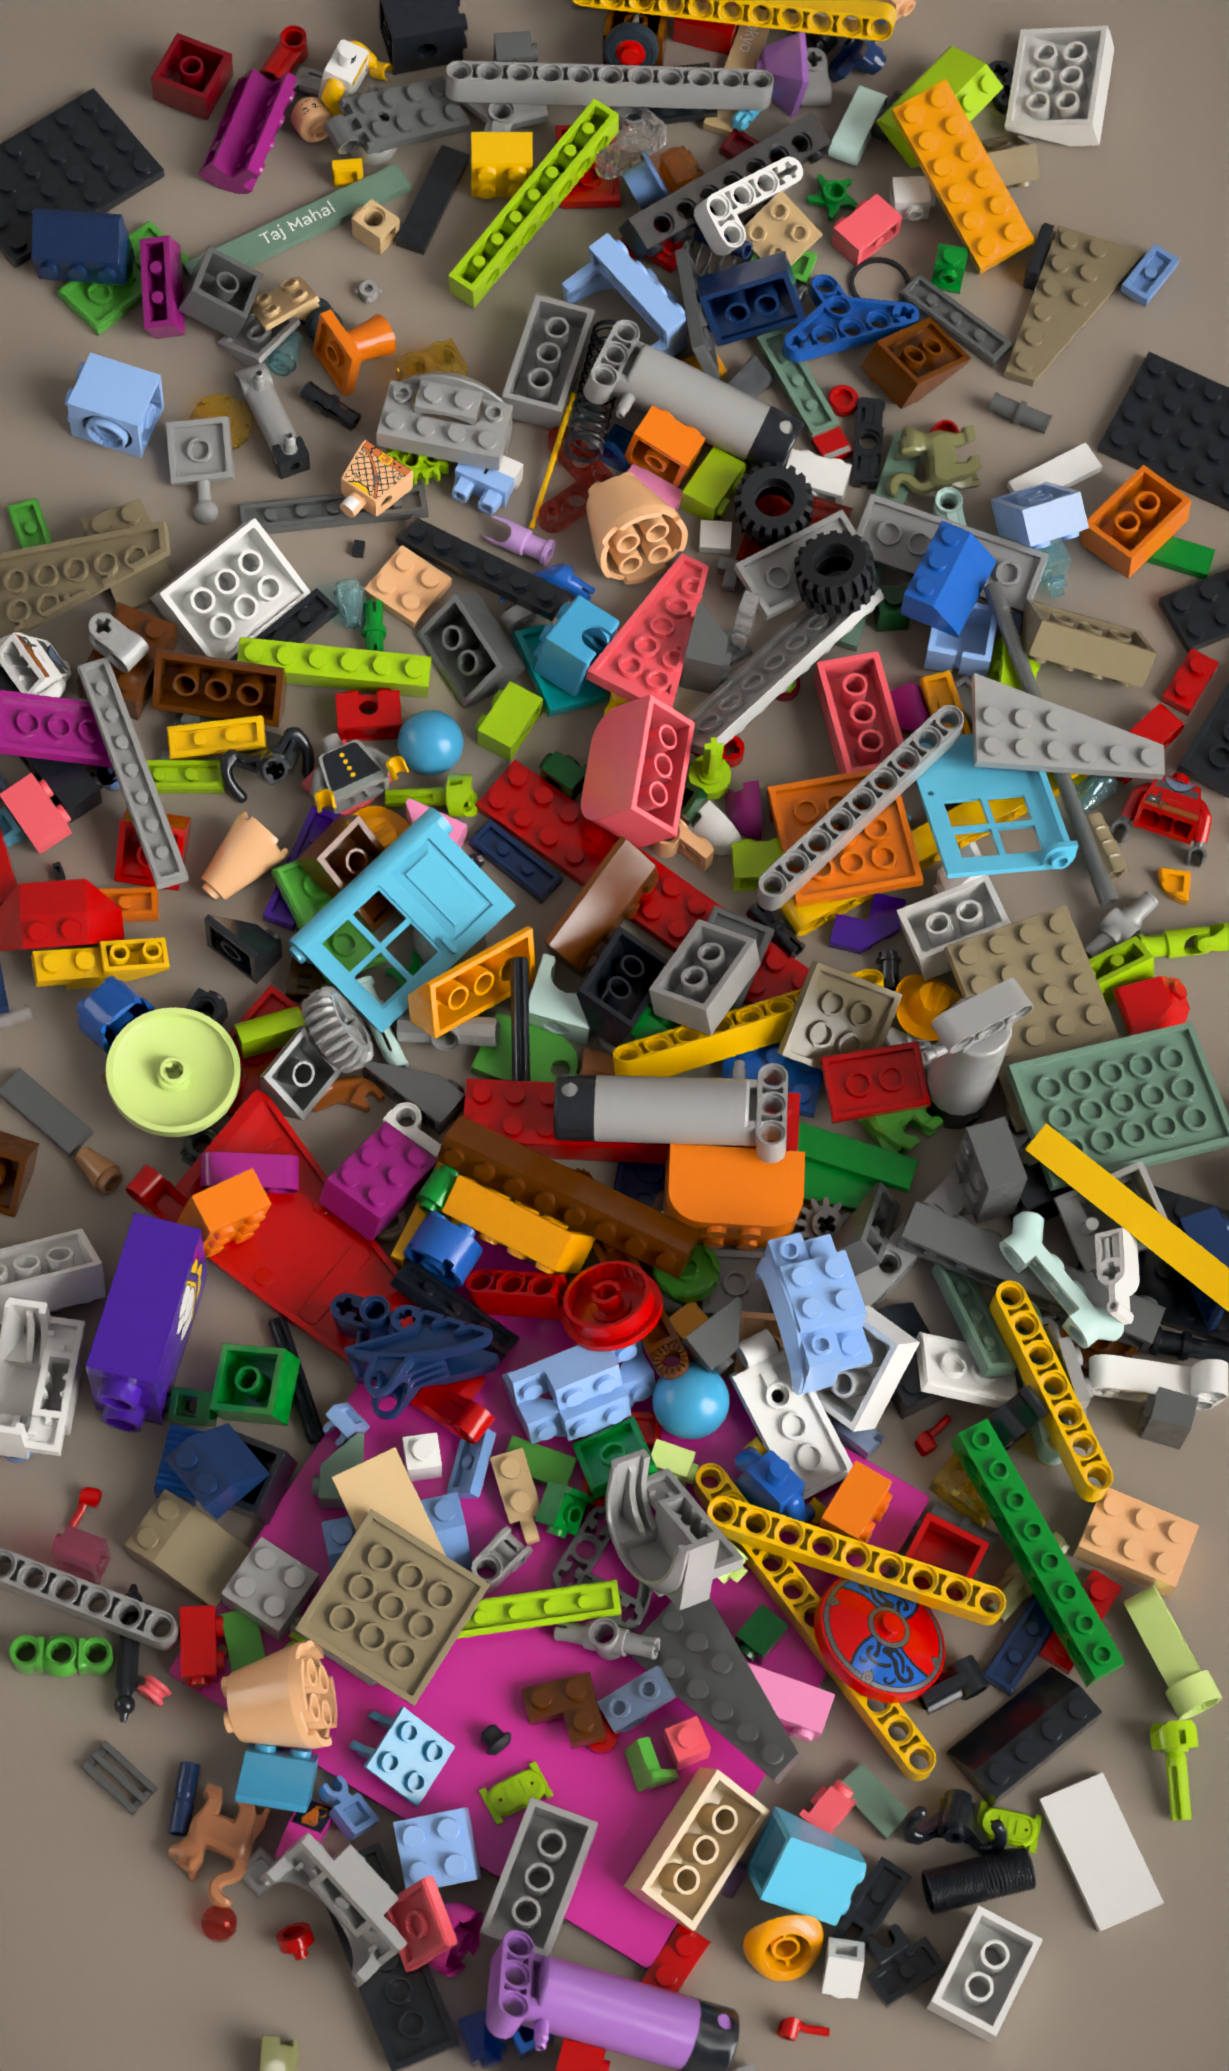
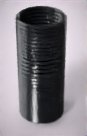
M1024 1845L1004 1849V1851H993L992 1854L989 1852L988 1855L974 1856L963 1861L950 1862V1864H943V1866H936V1868L923 1869L921 1872L925 1899L930 1912L934 1915L936 1913L939 1914V1912L959 1909L963 1906L966 1907L979 1904L980 1902L983 1903L984 1901L987 1902L988 1900L991 1901L992 1898L995 1900L996 1897L999 1899L1000 1896L1003 1898L1004 1896L1007 1897V1895H1014V1893L1027 1892L1031 1889L1034 1890L1036 1887L1033 1863Z

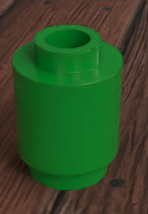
M441 1165L439 1169H435L416 1195L419 1201L418 1207L427 1215L430 1211H436L444 1215L445 1213L442 1210L460 1174L447 1165Z

